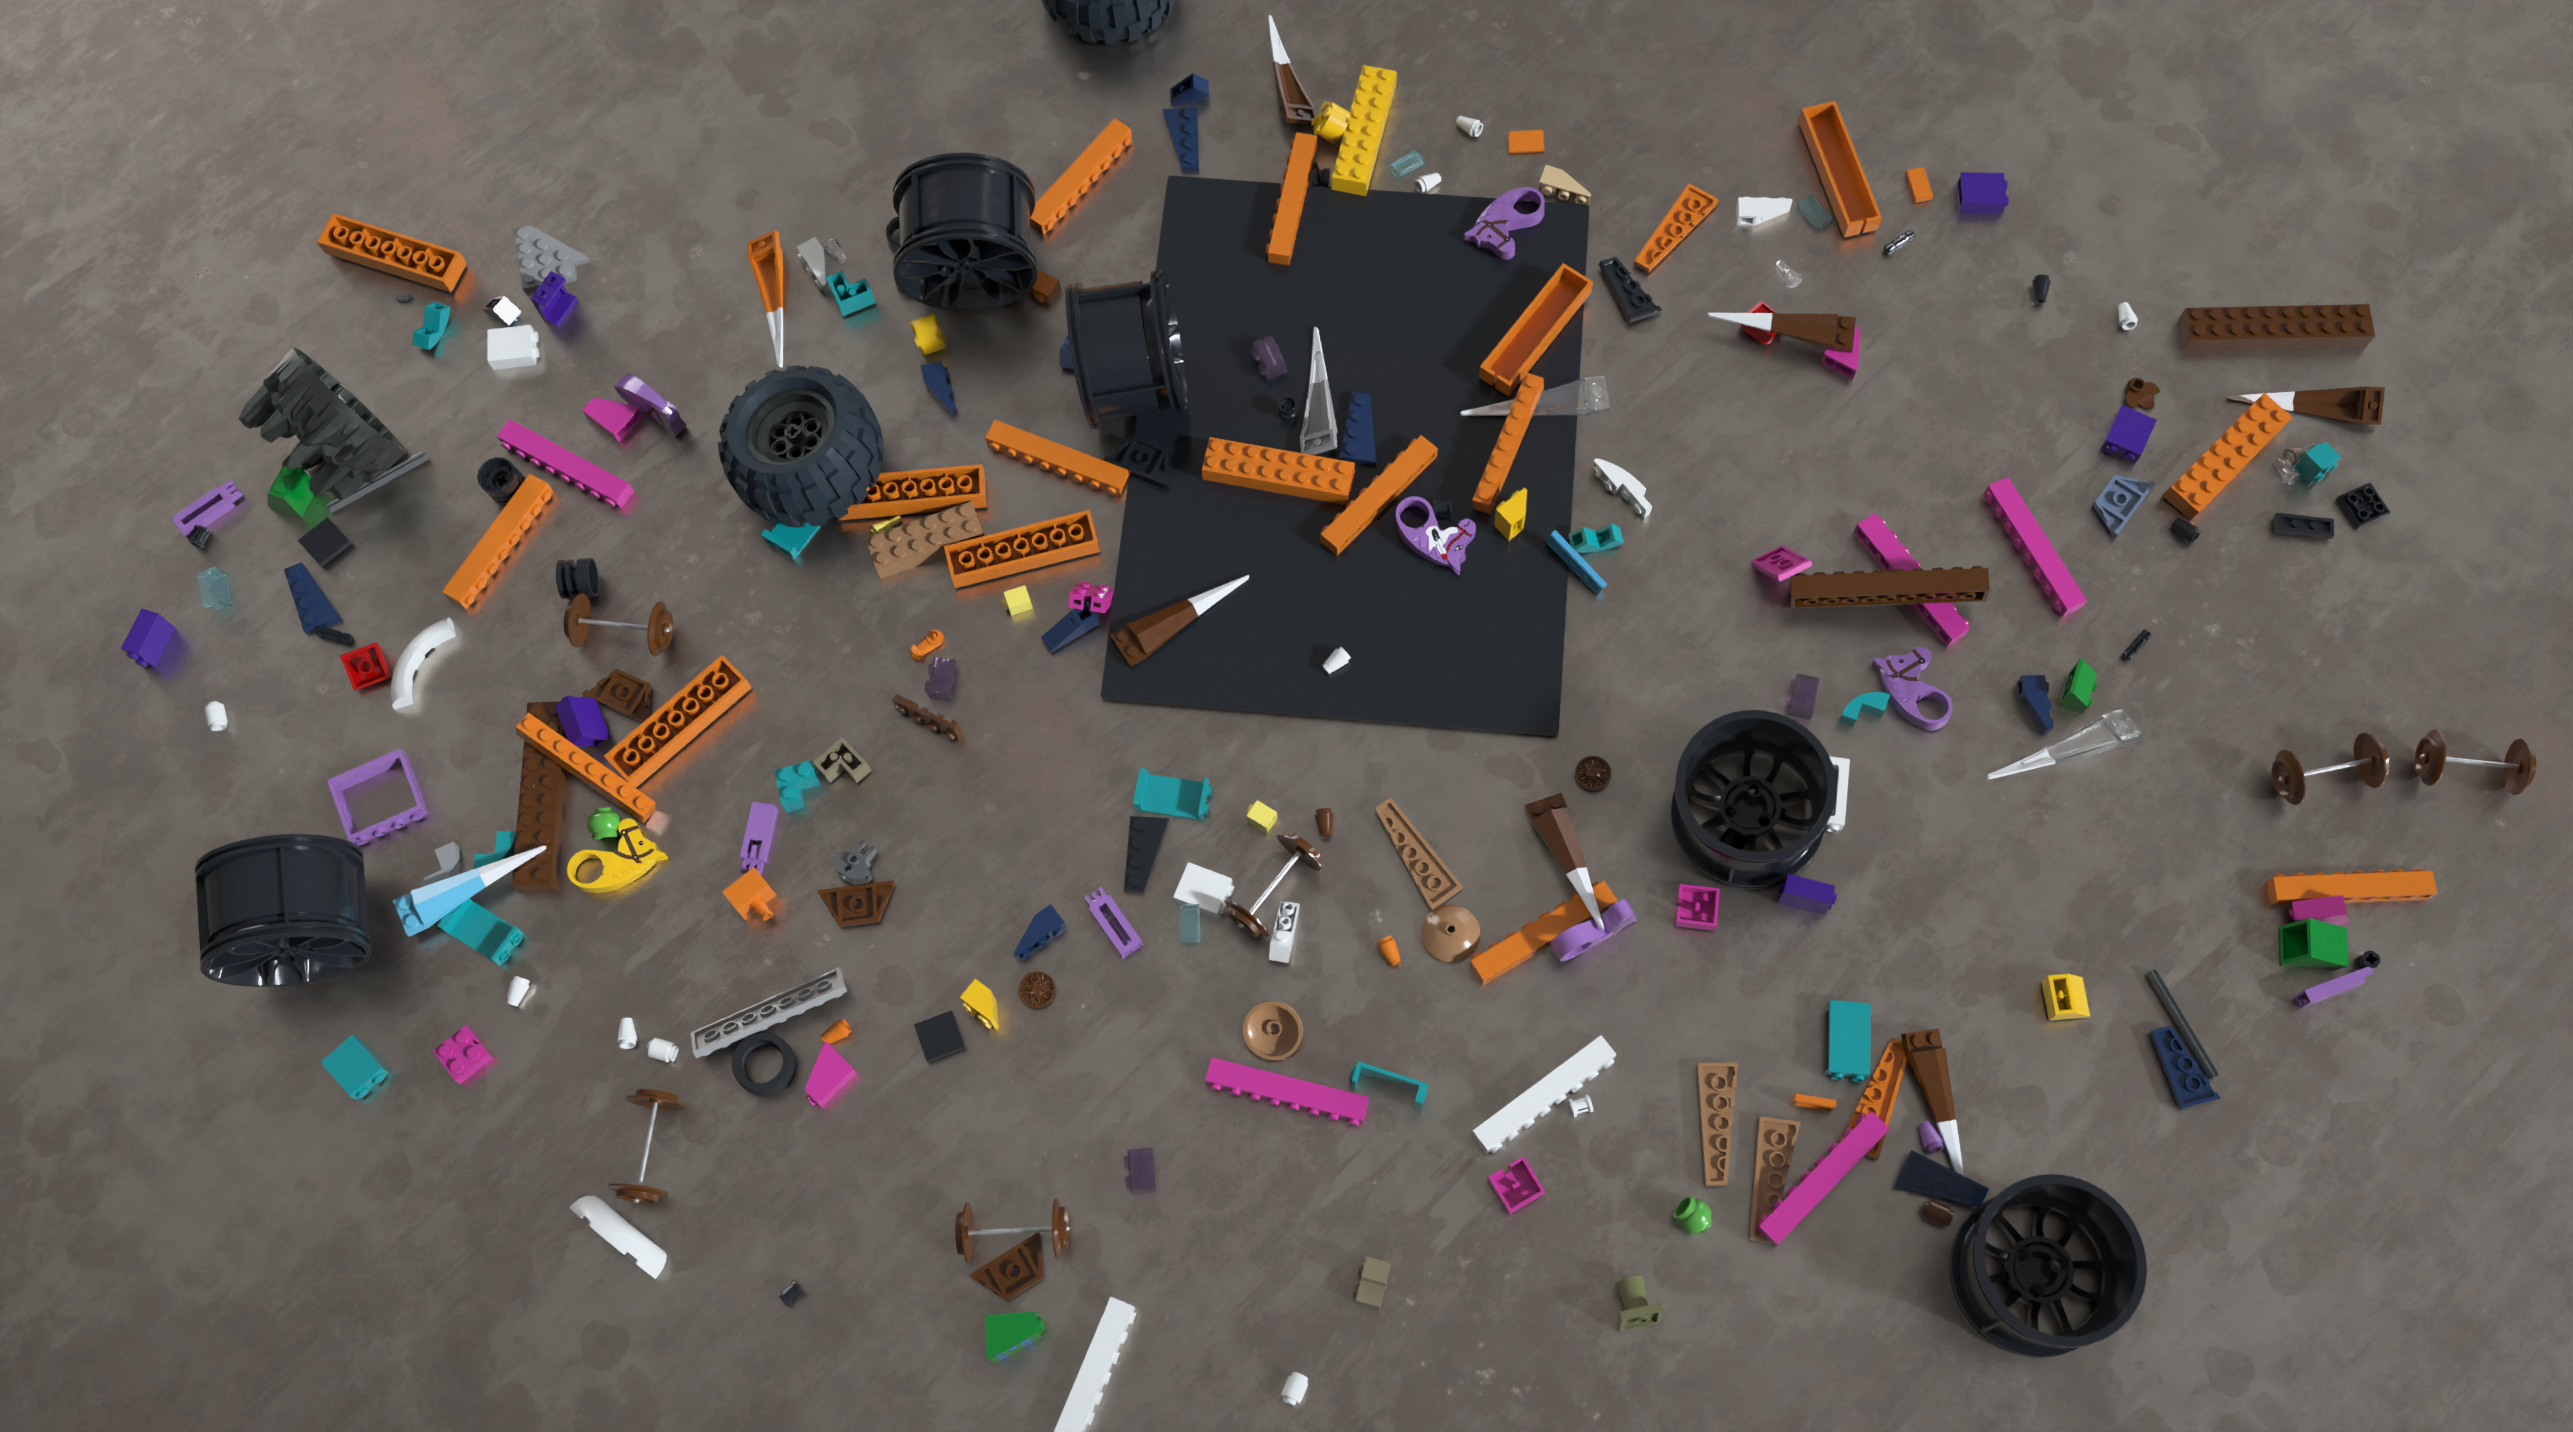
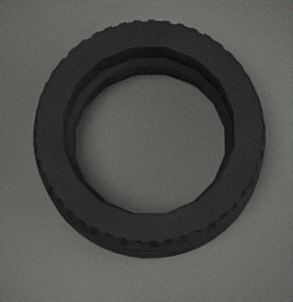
M757 1033L748 1036L739 1043L733 1053L732 1071L737 1082L748 1092L759 1096H770L781 1092L790 1084L796 1072V1059L791 1047L782 1038L771 1033ZM773 1046L783 1056L780 1072L768 1082H753L746 1074L745 1066L748 1058L760 1047Z

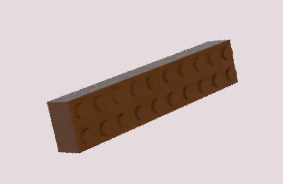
M2369 304L2185 308L2179 318L2184 351L2367 347L2375 337Z
M1973 566L1971 569L1953 567L1948 570H1943L1941 567L1932 568L1931 570L1915 568L1912 571L1894 569L1892 572L1874 570L1872 573H1864V571L1859 570L1847 574L1843 571H1837L1833 574L1816 572L1814 575L1797 573L1790 578V609L1985 602L1990 590L1988 568H1983L1982 566Z
M560 701L527 702L526 715L530 713L567 739L555 705ZM524 741L514 855L541 846H546L547 848L513 869L511 886L518 893L558 892L567 770L526 741Z

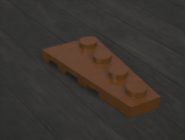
M898 694L892 699L898 712L902 714L908 713L916 722L921 723L922 721L926 723L931 730L943 732V735L950 740L956 739L960 741L963 737L962 730L957 721L952 720L950 723L944 715L938 713L935 716L930 709L924 706L919 709L918 704Z

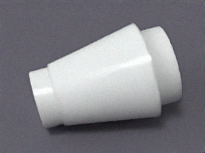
M1459 116L1456 120V126L1471 137L1479 136L1483 129V124L1479 120Z
M1437 172L1417 177L1414 181V187L1418 193H1426L1441 182V177Z
M2127 302L2119 304V326L2124 330L2135 328L2138 318Z
M1340 647L1334 650L1322 666L1331 674L1349 663L1348 660L1351 657Z
M514 975L513 980H510L506 1003L518 1006L530 987L528 985L530 980Z
M628 1017L622 1018L620 1020L617 1043L622 1049L634 1048L638 1039L633 1020Z

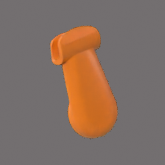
M932 630L917 645L914 644L910 650L912 658L919 662L924 658L925 654L940 646L944 640L942 632Z

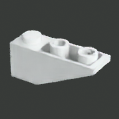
M1739 197L1736 205V225L1755 226L1790 211L1792 199L1784 197Z
M816 237L797 246L799 252L797 257L802 265L806 264V271L809 276H814L816 279L814 282L819 290L823 289L827 295L829 294V284L826 278L828 276L827 257L824 249Z
M1280 900L1270 943L1269 960L1289 962L1300 907L1299 903Z

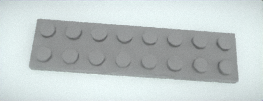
M840 968L833 969L690 1032L692 1050L696 1059L701 1056H707L719 1048H725L737 1040H743L755 1032L764 1031L771 1025L782 1023L789 1017L800 1015L807 1009L820 1006L832 998L842 996L847 992Z

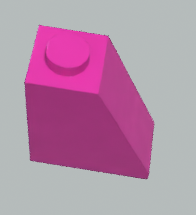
M1855 326L1852 353L1826 349L1820 363L1853 379L1858 370L1860 329Z
M596 397L588 402L582 410L588 420L617 442L643 418L641 411L636 406Z
M2343 895L2293 901V908H2289L2290 918L2295 920V922L2311 918L2334 925L2349 924Z
M827 1042L821 1048L804 1089L808 1094L806 1098L812 1105L818 1104L821 1108L857 1074Z

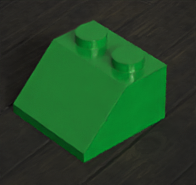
M2079 659L2068 673L2059 705L2081 714L2086 708H2090L2093 700L2090 695L2092 691L2094 692L2098 682L2095 680L2097 673L2083 659Z

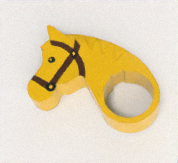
M628 818L622 820L618 825L622 838L619 841L617 852L582 850L570 859L567 866V874L579 890L589 893H605L632 883L648 872L656 862L667 860L668 857L665 853L658 851L655 842L644 838L641 828L635 820ZM587 859L602 861L604 866L603 875L596 881L583 884L576 880V869L580 863Z

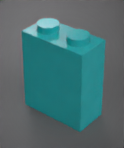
M353 1034L320 1062L344 1091L356 1100L367 1095L369 1089L375 1084L380 1083L388 1073V1070L362 1040Z

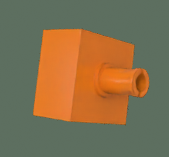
M755 867L722 891L744 919H747L754 912H757L763 921L768 920L773 915V912L766 903L774 898L776 894Z

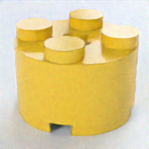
M1324 101L1319 115L1313 118L1311 125L1314 126L1313 131L1315 134L1331 143H1335L1334 139L1339 140L1347 128L1348 123L1345 121L1347 117L1350 119V112L1331 101Z
M934 313L910 322L911 329L916 335L914 337L916 345L920 348L922 355L946 348L943 332L938 325L939 322Z

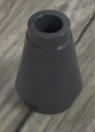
M2036 275L2034 280H2032L2036 303L2046 302L2051 283L2047 275Z
M2179 517L2171 524L2185 542L2193 543L2201 534V531L2198 530L2199 527Z

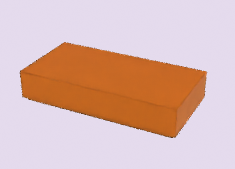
M1924 167L1906 170L1905 174L1914 202L1932 200L1933 194Z
M1795 1093L1791 1104L1793 1106L1831 1112L1836 1108L1837 1100Z

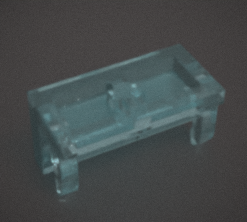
M212 567L197 574L202 607L208 608L212 606L213 610H218L232 605L226 572L217 567Z

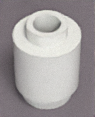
M217 701L208 703L204 707L208 727L212 731H220L227 728L228 720L224 704Z
M654 1038L648 1042L646 1052H648V1056L651 1058L673 1062L677 1057L679 1048L673 1042Z
M1292 1372V1375L1288 1376L1281 1396L1284 1397L1283 1401L1292 1406H1295L1296 1403L1300 1404L1308 1386V1378L1297 1372Z

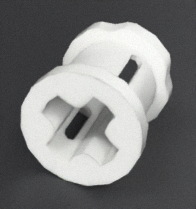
M1589 1094L1585 1095L1584 1098L1577 1100L1569 1099L1568 1101L1573 1117H1577V1114L1587 1111L1590 1113L1594 1112Z

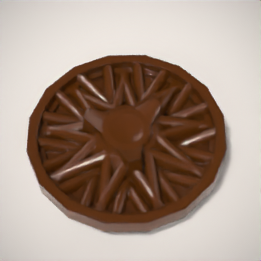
M1587 756L1578 762L1575 769V777L1583 788L1597 791L1603 789L1609 783L1611 768L1609 763L1603 758Z
M1039 971L1031 972L1024 976L1018 988L1020 999L1031 1008L1045 1007L1054 998L1056 990L1050 975Z

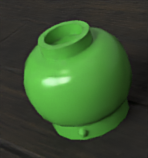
M611 808L595 809V813L591 814L587 820L588 830L592 833L591 838L593 840L619 837L618 825L621 822V818L618 813L611 811Z
M1694 1196L1685 1197L1674 1211L1675 1220L1678 1221L1680 1227L1687 1233H1704L1712 1224L1711 1209L1704 1201L1695 1199Z

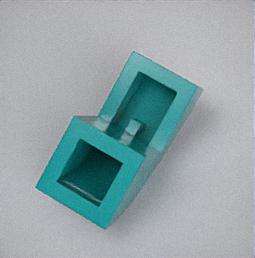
M435 301L424 306L423 327L413 331L414 346L427 350L435 346L447 326L450 306Z
M1609 524L1597 531L1581 527L1568 534L1571 547L1580 553L1603 551L1624 543L1620 527L1614 524Z
M1869 692L1854 698L1845 707L1838 722L1853 727L1860 711L1881 718L1885 712L1890 694Z
M497 831L494 854H475L473 869L514 856L516 831Z

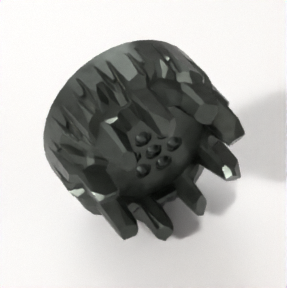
M295 347L264 378L263 386L245 404L239 420L247 428L261 426V437L270 443L279 437L291 438L296 435L300 442L283 460L282 466L297 469L301 465L304 470H308L325 460L326 464L312 478L309 489L318 496L325 492H332L341 501L351 496L365 483H373L406 453V449L400 441L360 400L323 367Z

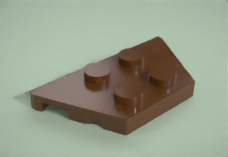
M619 669L614 670L608 677L598 681V685L591 690L583 692L584 697L594 698L597 703L641 723L649 718L650 683Z
M892 880L818 890V894L840 928L879 923L895 882Z
M1037 1232L969 1274L970 1277L1006 1301L1043 1279L1040 1233Z

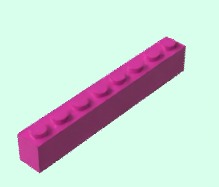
M510 419L497 435L501 442L500 445L506 450L512 449L519 457L530 459V462L538 467L540 465L543 466L550 474L554 475L556 473L565 482H573L578 489L582 491L585 489L593 497L604 499V502L611 507L615 505L622 508L633 493L629 483Z
M2006 477L1988 485L1984 492L1985 500L1993 507L1995 516L2001 520L2006 533L2010 534L2014 540L2015 547L2021 551L2025 563L2031 567L2034 577L2042 584L2043 590L2052 600L2055 610L2063 617L2081 609L2087 602V599L2010 479Z
M1876 513L1856 525L1854 533L1886 572H1892L1894 569L1912 571V569L1921 568L1919 562L1911 557L1908 549L1901 545L1897 540L1896 534L1887 528L1885 521L1878 517ZM1952 603L1913 604L1947 647L1965 636L1970 629L1967 620L1958 614L1956 607Z
M1212 1057L1205 1079L1206 1085H1209L1208 1088L1215 1091L1225 1089L1228 1090L1229 1094L1235 1096L1244 1094L1248 1095V1098L1251 1100L1259 1101L1264 1099L1268 1100V1104L1275 1106L1284 1104L1287 1105L1288 1109L1294 1111L1303 1109L1307 1110V1113L1310 1115L1318 1116L1323 1114L1327 1115L1326 1118L1330 1120H1347L1346 1123L1353 1126H1358V1123L1363 1125L1369 1097Z
M1872 1111L1867 1116L1863 1113L1855 1121L1858 1125L1853 1130L1849 1127L1841 1135L1844 1139L1839 1144L1835 1141L1828 1149L1830 1154L1826 1158L1821 1156L1813 1164L1816 1168L1812 1172L1807 1170L1799 1178L1802 1182L1797 1187L1793 1185L1786 1192L1788 1197L1784 1201L1779 1199L1771 1207L1774 1211L1769 1216L1765 1213L1758 1220L1757 1223L1760 1226L1756 1230L1774 1248L1890 1129Z

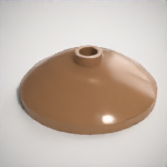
M1443 905L1431 911L1424 919L1421 927L1422 944L1425 950L1438 961L1445 963L1461 962L1469 958L1477 949L1480 941V927L1476 918L1467 909L1457 905ZM1452 927L1455 931L1450 933L1447 929Z
M1270 1000L1255 1005L1249 1011L1243 1023V1035L1248 1047L1259 1057L1267 1060H1281L1292 1055L1299 1047L1303 1037V1026L1299 1015L1292 1007L1280 1001ZM1272 1024H1277L1279 1029H1274Z

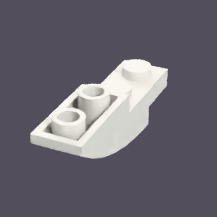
M1596 458L1593 461L1592 471L1596 477L1601 478L1608 491H1612L1614 495L1621 491L1623 498L1627 501L1629 500L1635 512L1641 514L1643 518L1650 514L1652 506L1644 497L1646 488L1635 477L1624 469L1605 460Z

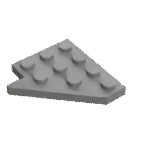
M531 225L514 229L522 289L524 292L537 290L550 271L566 279L564 284L577 281L575 266L590 263L587 256Z

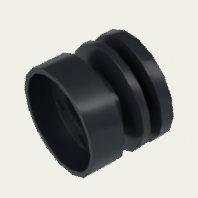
M503 457L491 458L484 462L477 475L480 487L494 501L507 505L526 479L509 460Z
M581 558L576 563L572 559L567 560V562L566 560H559L557 562L556 584L562 599L575 598L580 593H584L587 597L597 596L599 577L593 558Z

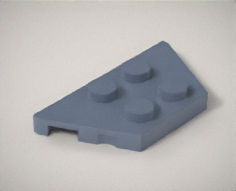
M2113 476L2093 503L2094 508L2113 537H2117L2154 487L2155 482L2145 483L2139 482L2135 478Z

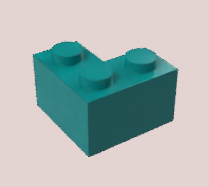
M843 270L826 277L842 316L876 303L866 278L849 284Z
M2326 441L2322 444L2318 443L2305 453L2292 471L2306 485H2310L2314 481L2318 483L2325 477L2324 474L2327 472L2331 473L2338 467L2337 462L2341 456Z
M809 760L774 770L781 805L786 813L805 808L802 790L820 785L818 772L813 761Z

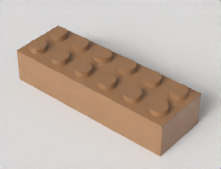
M972 501L865 539L880 579L945 557L944 546L983 537L984 533Z

